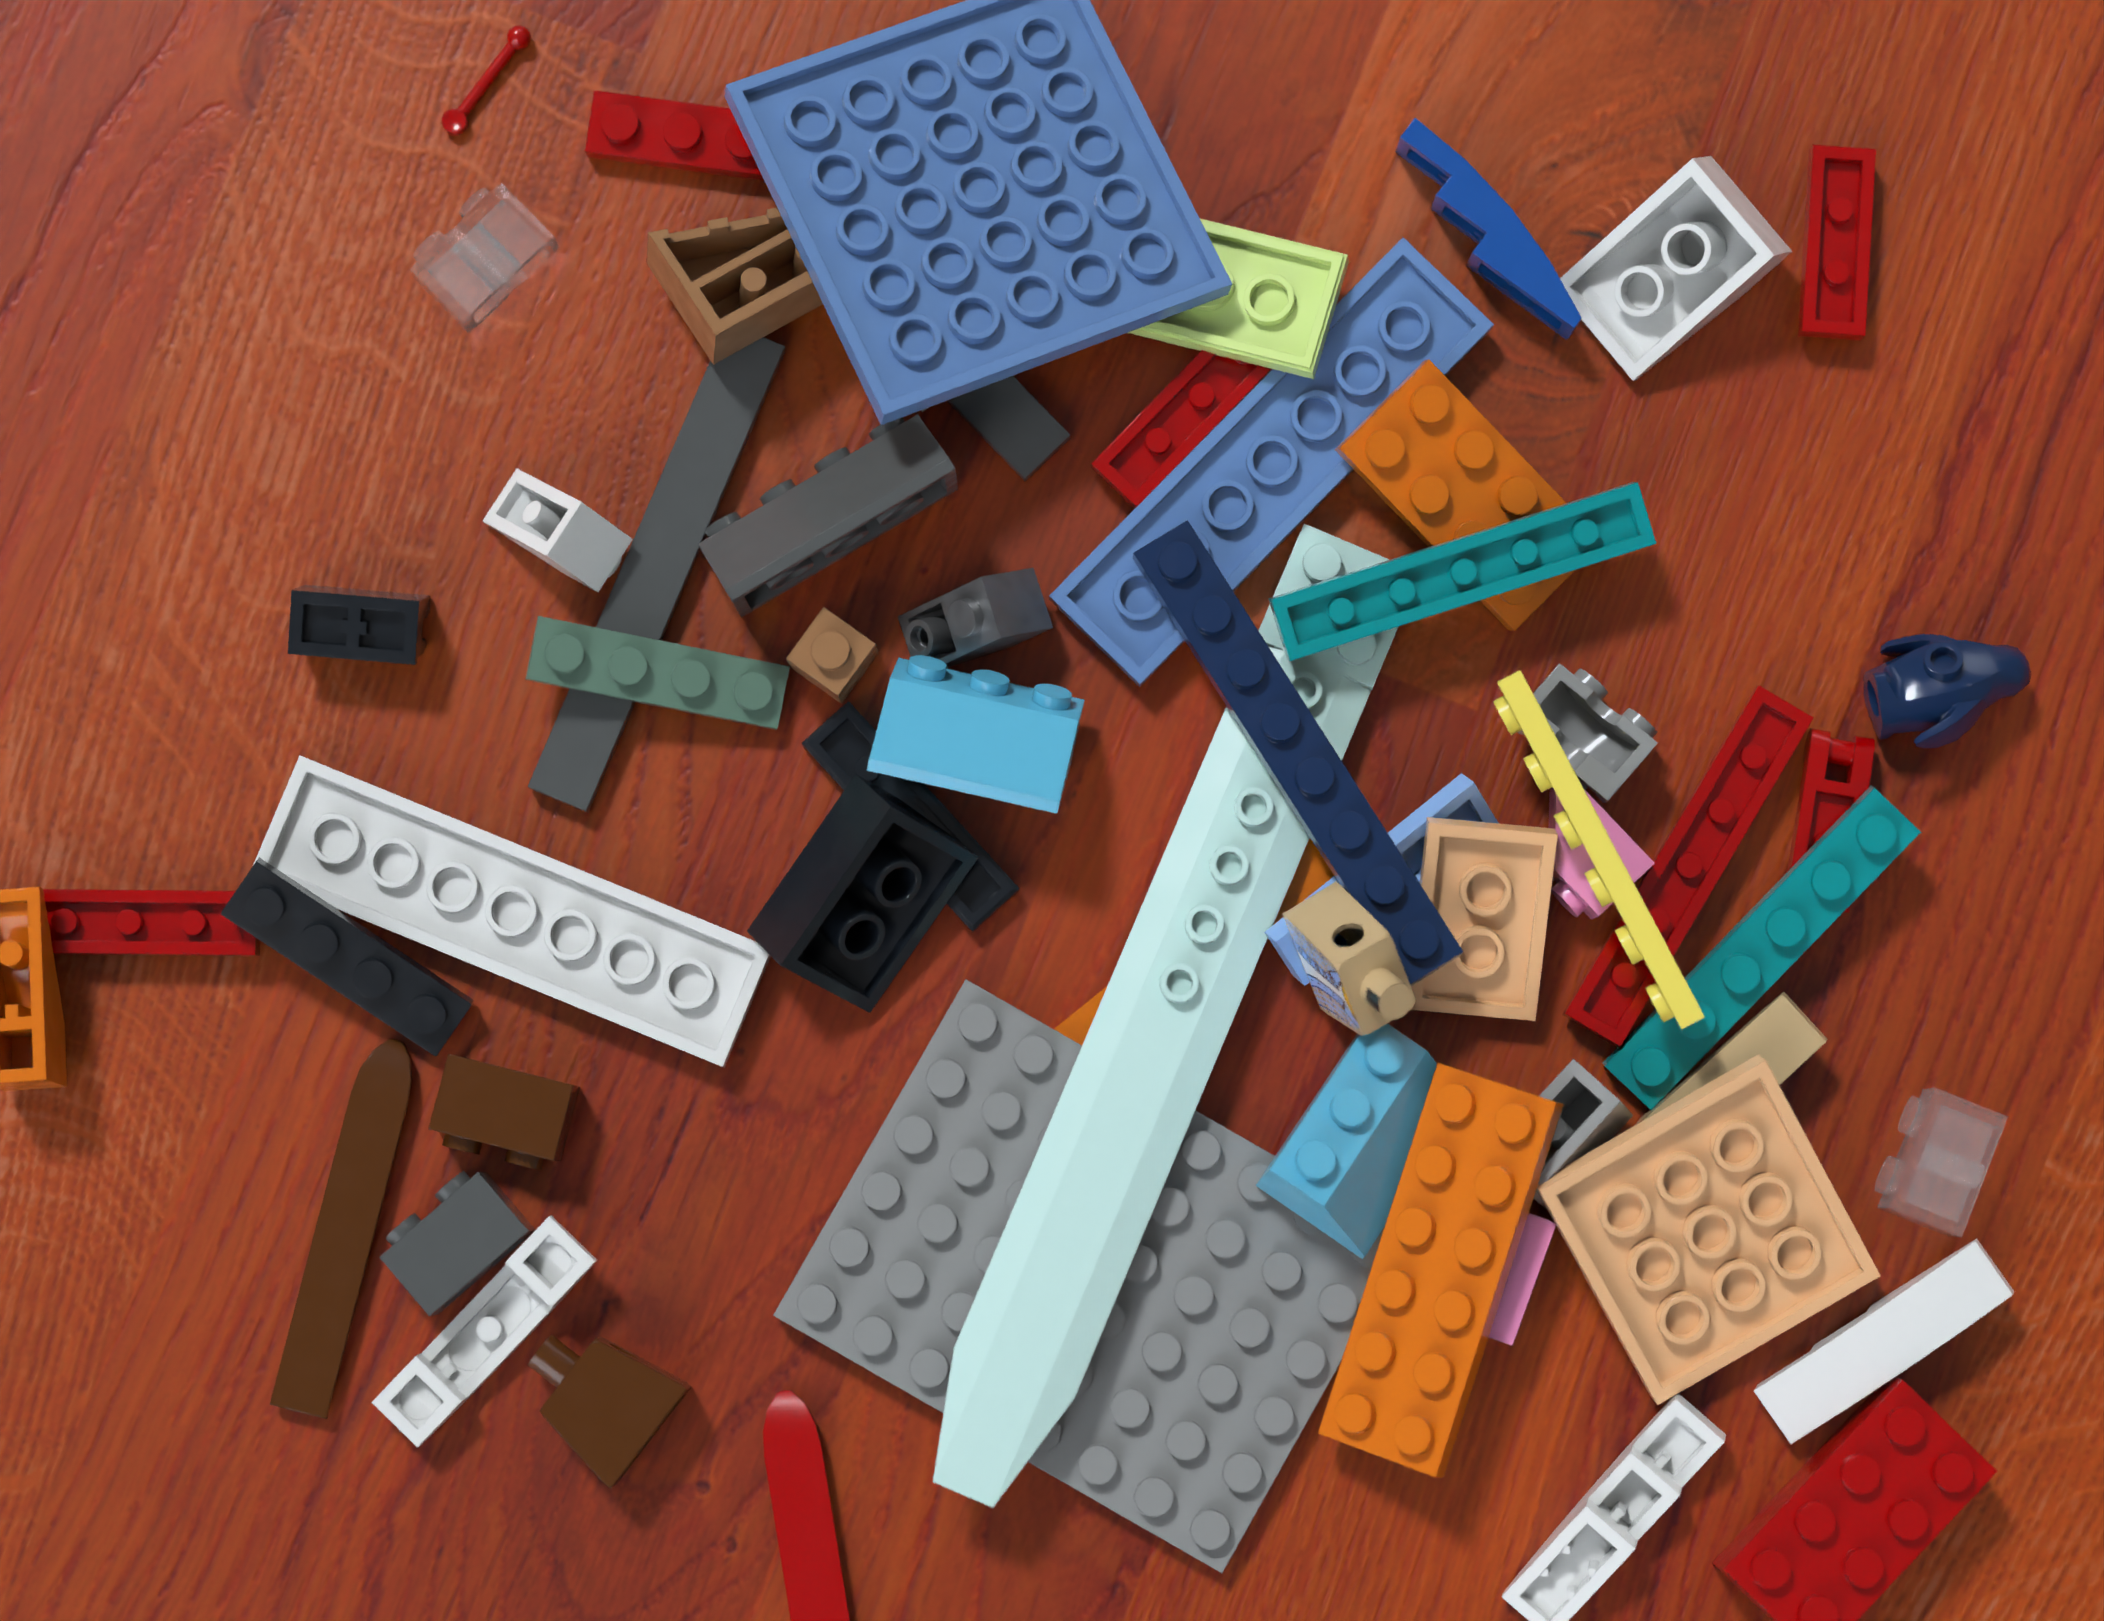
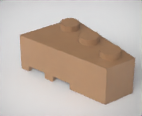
M777 207L767 209L766 215L728 222L727 217L709 220L705 227L669 233L668 229L648 232L647 265L713 365L823 304Z

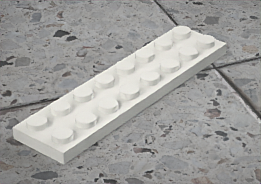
M299 756L255 859L256 862L260 857L338 910L724 1068L771 957L754 940L303 756Z

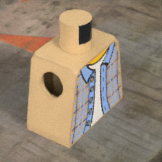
M1334 882L1282 914L1319 1007L1325 1013L1362 1036L1374 1032L1394 1019L1401 1018L1413 1008L1416 998L1392 937L1339 883ZM1337 934L1342 936L1348 946L1340 947L1334 944L1335 936Z

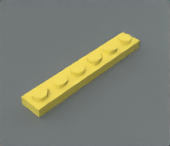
M1519 670L1498 681L1497 683L1504 696L1494 700L1493 703L1510 735L1523 730L1534 753L1523 759L1541 793L1553 787L1565 810L1555 814L1554 818L1570 848L1573 850L1583 844L1595 867L1584 874L1599 903L1604 907L1614 902L1626 925L1616 929L1615 933L1631 963L1634 965L1645 960L1656 983L1645 989L1663 1023L1675 1017L1680 1028L1683 1029L1703 1019L1705 1016L1523 673Z

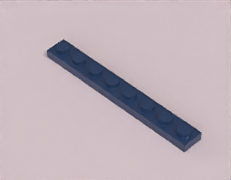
M1189 521L1183 522L1133 553L1134 562L1335 878L1392 937L1410 986L1461 956L1463 950Z

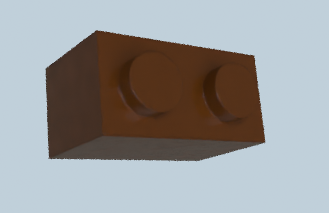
M448 1054L428 1129L445 1133L442 1146L480 1155L482 1143L507 1149L505 1162L542 1170L545 1159L552 1161H561L580 1087Z

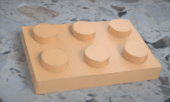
M1427 817L1420 884L1460 945L1463 953L1458 958L1411 986L1416 1001L1410 1010L1536 1021L1558 837L1556 829Z

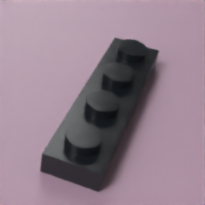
M260 857L220 913L434 1056L438 1055L474 1001Z

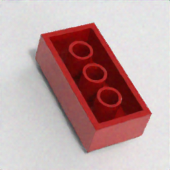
M1893 1378L1870 1394L1717 1556L1712 1564L1771 1621H1858L1998 1471L1902 1379Z

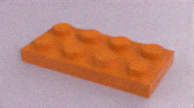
M1429 359L1423 361L1335 449L1428 547L1566 504L1560 495ZM1575 570L1480 601L1509 631H1515Z

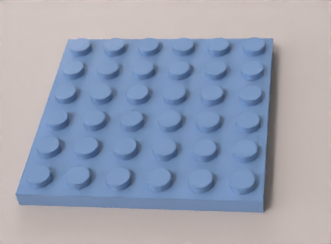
M965 0L726 85L724 97L881 425L1229 294L1232 282L1090 0Z

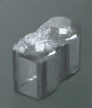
M503 183L491 192L487 188H482L475 192L461 207L459 215L463 219L458 225L445 235L441 231L434 232L419 245L413 254V258L417 262L410 271L415 280L467 333L492 314L510 293L538 270L559 247L555 236Z

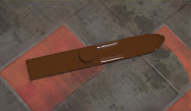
M389 1039L375 1048L361 1066L353 1085L270 1405L325 1419L328 1417L409 1105L412 1086L411 1058L405 1043L400 1040Z

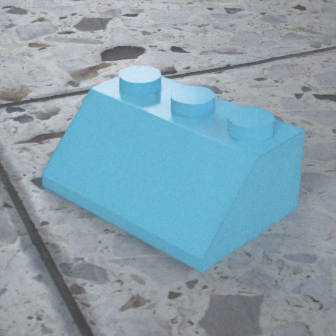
M916 655L910 657L909 660L898 657L886 691L867 771L1057 814L1070 770L1085 700L1072 697V693L1069 690L1053 684H1037L1034 688L1009 683L1007 676L991 670H975L972 674L947 669L946 663L929 656Z
M1385 1024L1368 1035L1361 1036L1357 1033L1255 1186L1363 1259L1385 1227L1437 1066L1435 1060L1427 1050L1389 1024Z

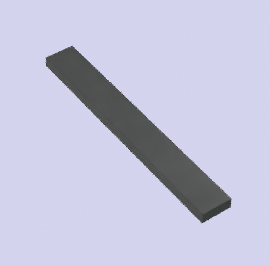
M763 337L714 365L710 360L596 628L663 640L701 551L698 544L707 537L705 530L713 523L786 352L785 346ZM569 689L527 787L589 813L636 702Z

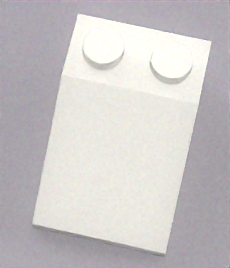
M1707 156L1692 158L1560 279L1581 315V320L1628 376L1635 381L1744 295L1786 258L1792 250L1714 158Z

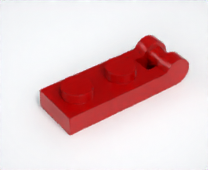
M1809 729L1804 748V766L1787 872L1869 788L1875 739L1854 735L1852 741L1831 738L1830 731ZM1827 763L1847 766L1846 783L1825 779ZM1851 905L1842 914L1850 913Z

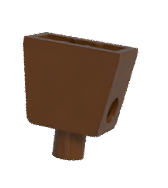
M551 1334L528 1363L530 1368L556 1387L555 1391L540 1409V1413L609 1488L618 1484L692 1387L679 1377L603 1337L595 1338L580 1357Z

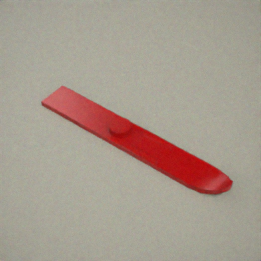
M782 1390L777 1392L767 1409L763 1428V1445L790 1620L850 1621L823 1450L817 1426L805 1402L792 1390Z

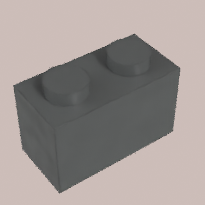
M462 1171L435 1194V1197L441 1204L428 1216L421 1220L414 1213L386 1236V1240L392 1247L379 1258L429 1316L439 1315L535 1231V1228L487 1172H477L470 1178L465 1171Z

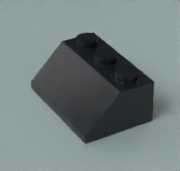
M855 774L747 932L780 966L871 1013L979 856L899 798Z

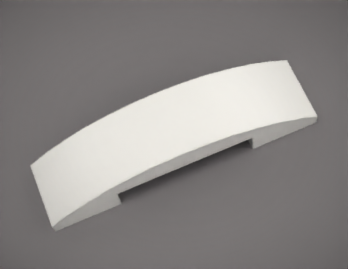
M550 1215L505 1262L506 1265L421 1354L415 1356L372 1403L418 1448L523 1343L590 1270L597 1259Z

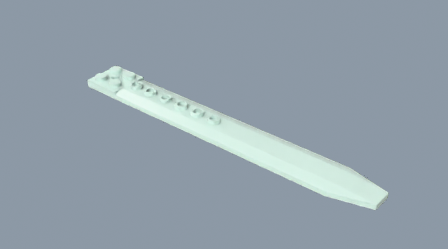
M1303 524L1273 597L1389 559L1312 526ZM1269 604L1258 631L1342 761L1398 627L1289 661L1286 658ZM1227 706L954 1346L933 1482L992 1508L1075 1399L1268 937L1264 932L1273 926L1310 838Z

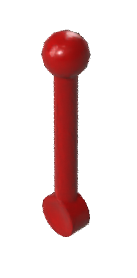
M517 25L509 29L507 44L457 109H449L443 114L441 123L448 134L458 136L466 131L469 113L516 51L529 46L531 33L526 27Z

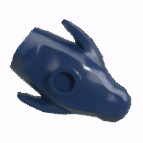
M1918 634L1894 639L1881 646L1880 653L1882 655L1897 658L1866 671L1863 677V691L1868 715L1872 719L1873 728L1879 740L1887 739L1894 733L1924 731L1914 740L1916 746L1921 748H1938L1957 741L1975 725L1986 708L2001 698L2015 696L2022 691L2030 682L2031 670L2025 654L2017 647L1955 640L1944 635Z

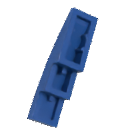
M1414 118L1401 135L1395 153L1442 186L1434 198L1431 210L1478 244L1471 253L1466 266L1568 340L1582 317L1548 257L1512 208L1469 162L1418 119Z

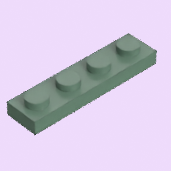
M538 616L525 680L776 730L778 729L790 666Z

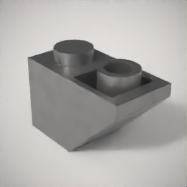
M1034 568L979 577L898 616L910 657L922 655L937 658L946 663L947 668L1013 647L1053 628Z

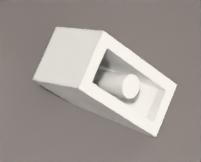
M519 469L515 470L483 519V522L560 572L596 592L600 591L607 578L617 570L622 555L633 540L583 502Z

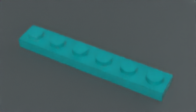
M1631 482L1287 592L1268 600L1286 658L1292 661L1656 544V540L1638 482Z
M1870 786L1685 977L1705 1017L1681 1029L1675 1017L1663 1023L1655 1008L1624 1040L1621 1047H1617L1603 1062V1065L1652 1110L1921 831L1876 788Z

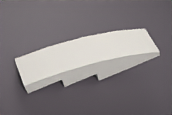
M1976 1238L1870 1305L1867 1312L1814 1344L1810 1352L1757 1384L1754 1392L1787 1440L1792 1444L1955 1337L2014 1294V1290Z
M1679 1393L1673 1396L1547 1538L1502 1593V1598L1528 1621H1569L1636 1549L1638 1540L1681 1495L1682 1487L1725 1442L1726 1434Z

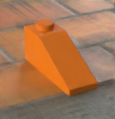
M43 888L0 890V1090L16 1091L67 1087L65 1021Z

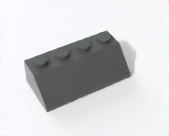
M918 414L907 421H904L902 417L886 424L878 425L869 433L872 442L851 454L847 447L832 452L815 464L816 475L797 486L792 479L784 481L760 497V501L763 504L760 508L743 518L740 517L738 512L730 513L706 528L705 533L708 538L700 542L698 546L741 618L958 490L955 467Z

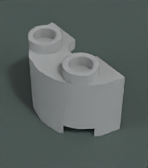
M1559 663L1533 693L1583 788L1586 790L1589 787L1596 793L1601 802L1605 803L1612 797L1658 744L1653 739L1657 733L1656 729L1644 717L1631 708H1628L1622 715L1609 708L1602 701L1608 694V691L1597 679L1581 668L1573 674ZM1523 730L1517 732L1521 735H1525Z

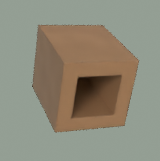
M823 607L786 660L794 671L843 704L879 652L873 641Z

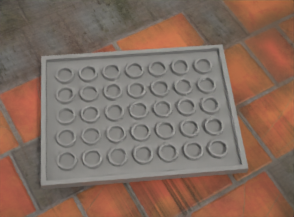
M965 979L773 1316L944 1413L954 1346L1082 1045ZM1195 1110L1075 1399L1028 1462L1223 1573L1341 1363L1383 1230L1366 1256L1361 1259L1255 1186L1275 1157L1273 1154Z

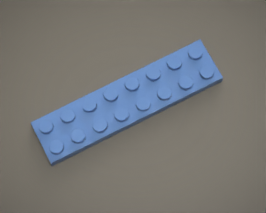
M1403 237L1336 304L1315 378L1310 379L1272 369L1049 595V600L1140 687L1185 640L1134 562L1133 553L1188 520L1234 592L1354 470L1335 449L1423 361L1429 359L1446 376L1492 330L1494 324Z

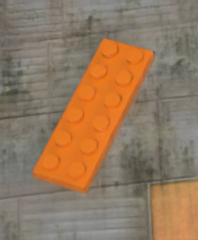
M1437 1063L1318 1434L1432 1477H1444L1564 1104L1445 1064Z

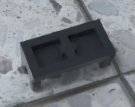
M303 585L291 591L288 654L415 665L417 664L418 657L424 653L426 648V639L422 638L424 618H427L430 612L431 595Z

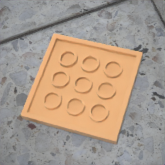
M1759 1054L1567 1164L1548 1181L1537 1186L1539 1195L1650 1397L1657 1405L1881 1276L1767 1061Z

